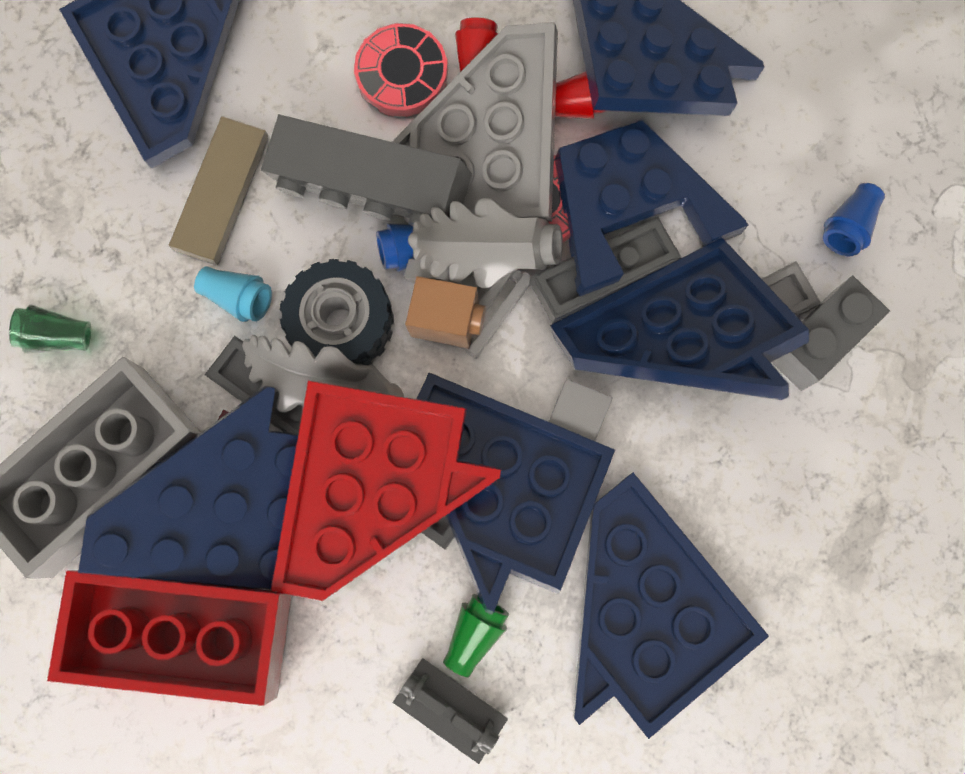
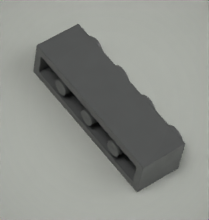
M278 114L261 168L262 172L277 181L275 188L286 194L303 198L305 191L320 195V201L337 208L347 209L349 203L364 206V213L382 220L391 221L393 214L410 218L408 224L413 226L415 221L420 222L421 214H428L432 219L431 209L433 207L440 208L450 219V204L453 201L464 203L472 173L460 158Z

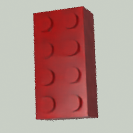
M66 570L47 681L265 706L278 698L292 595L238 586L78 573V570Z

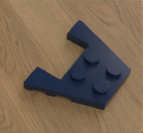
M643 120L560 147L556 154L555 163L563 212L567 213L571 235L568 240L571 257H574L577 272L575 278L576 291L580 297L619 282L624 274L604 234L677 207L683 208L704 247L720 238L728 240L741 235L749 226L746 220Z

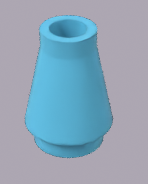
M206 266L198 272L194 282V289L197 294L205 296L241 322L248 320L256 322L262 319L272 299L270 285L265 284L262 277L258 275L216 270Z

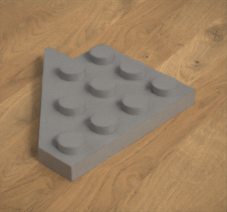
M555 22L505 26L392 141L460 158L472 173L463 205L473 215L479 199L491 198L518 218L537 217L552 222L558 30ZM404 217V220L409 222L410 218Z

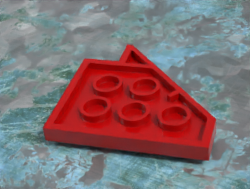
M308 381L271 591L324 601L499 479L502 468L458 461L467 408Z

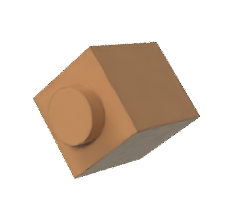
M416 276L405 325L412 338L469 349L472 334L480 335L482 332L486 306L479 304L477 287Z

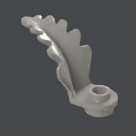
M491 198L479 199L476 203L474 215L461 202L453 201L450 204V219L440 208L433 207L431 209L432 219L428 214H421L420 222H414L413 232L408 238L409 245L413 248L414 259L420 260V267L428 269L432 264V276L437 277L450 266V282L459 284L473 271L477 286L486 289L491 288L504 277L518 269L545 270L549 265H558L563 251L562 231L558 224H549L546 219L537 217L518 218Z
M252 335L250 339L243 341L242 347L246 355L244 364L247 368L252 366L249 374L250 381L257 383L262 380L259 390L264 386L275 387V392L279 391L276 408L281 412L286 413L298 405L302 406L303 411L308 381L404 397L401 388L394 383L390 384L375 366L357 365L346 358L338 348L324 347L316 357L305 344L298 341L293 343L291 352L277 338H273L271 344L266 336H260L258 339L256 335Z

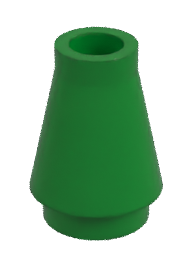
M473 594L468 603H462L443 664L458 675L470 677L477 664L508 629L505 622L509 613L498 604L493 615L485 612L479 595Z

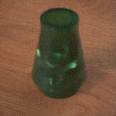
M32 304L27 309L16 308L12 314L9 326V341L12 347L22 348L24 353L63 350L86 351L90 344L91 323L88 321H80Z

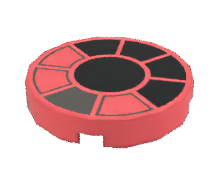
M395 23L378 28L364 39L356 53L354 74L361 96L367 102L369 101L372 106L377 107L379 112L388 116L410 117L421 113L447 86L448 61L442 44L431 32L414 24Z

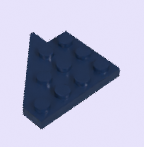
M75 0L59 9L142 158L151 169L193 146L240 0Z
M573 0L593 110L730 116L738 104L731 79L757 80L765 67L762 60L681 0Z
M723 238L550 325L555 341L575 370L784 400L789 397V383L771 362L809 343V328Z
M429 372L416 398L417 400L467 408L458 461L502 468L499 479L446 515L485 612L493 615L509 574L559 594L615 449Z
M264 386L88 514L78 573L271 589L298 434L269 430L275 387Z
M632 472L595 502L591 512L573 717L580 725L612 697H615L644 735L650 739L766 640L769 635L634 472Z

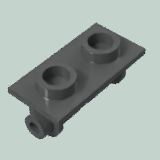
M424 658L421 659L393 701L396 706L477 764H480L485 754L488 755L500 737L498 734L508 721L506 716Z

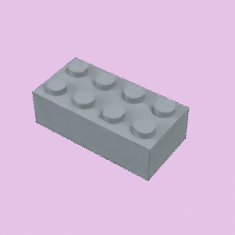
M121 357L0 464V548L25 578H54L81 554L87 515L196 437L201 431L144 368L125 357Z

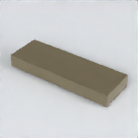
M221 116L168 245L173 251L215 265L219 264L269 139L266 130Z

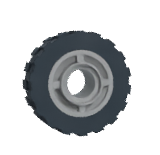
M329 259V262L321 264L317 262L312 264L308 270L300 271L295 276V281L291 285L288 284L284 291L286 294L284 301H281L279 310L282 313V318L280 319L281 328L285 332V338L291 347L296 341L302 342L316 357L322 348L335 347L346 358L357 365H371L372 360L377 356L380 357L385 351L384 346L387 341L390 342L393 334L391 325L394 324V315L383 284L379 278L375 279L371 270L358 266L357 262L347 260V262H342L338 259ZM338 309L349 311V315L343 323L339 325L326 324L328 316L333 311Z

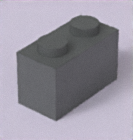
M852 275L832 291L802 321L809 328V343L774 360L772 363L800 391H803L819 382L890 310Z

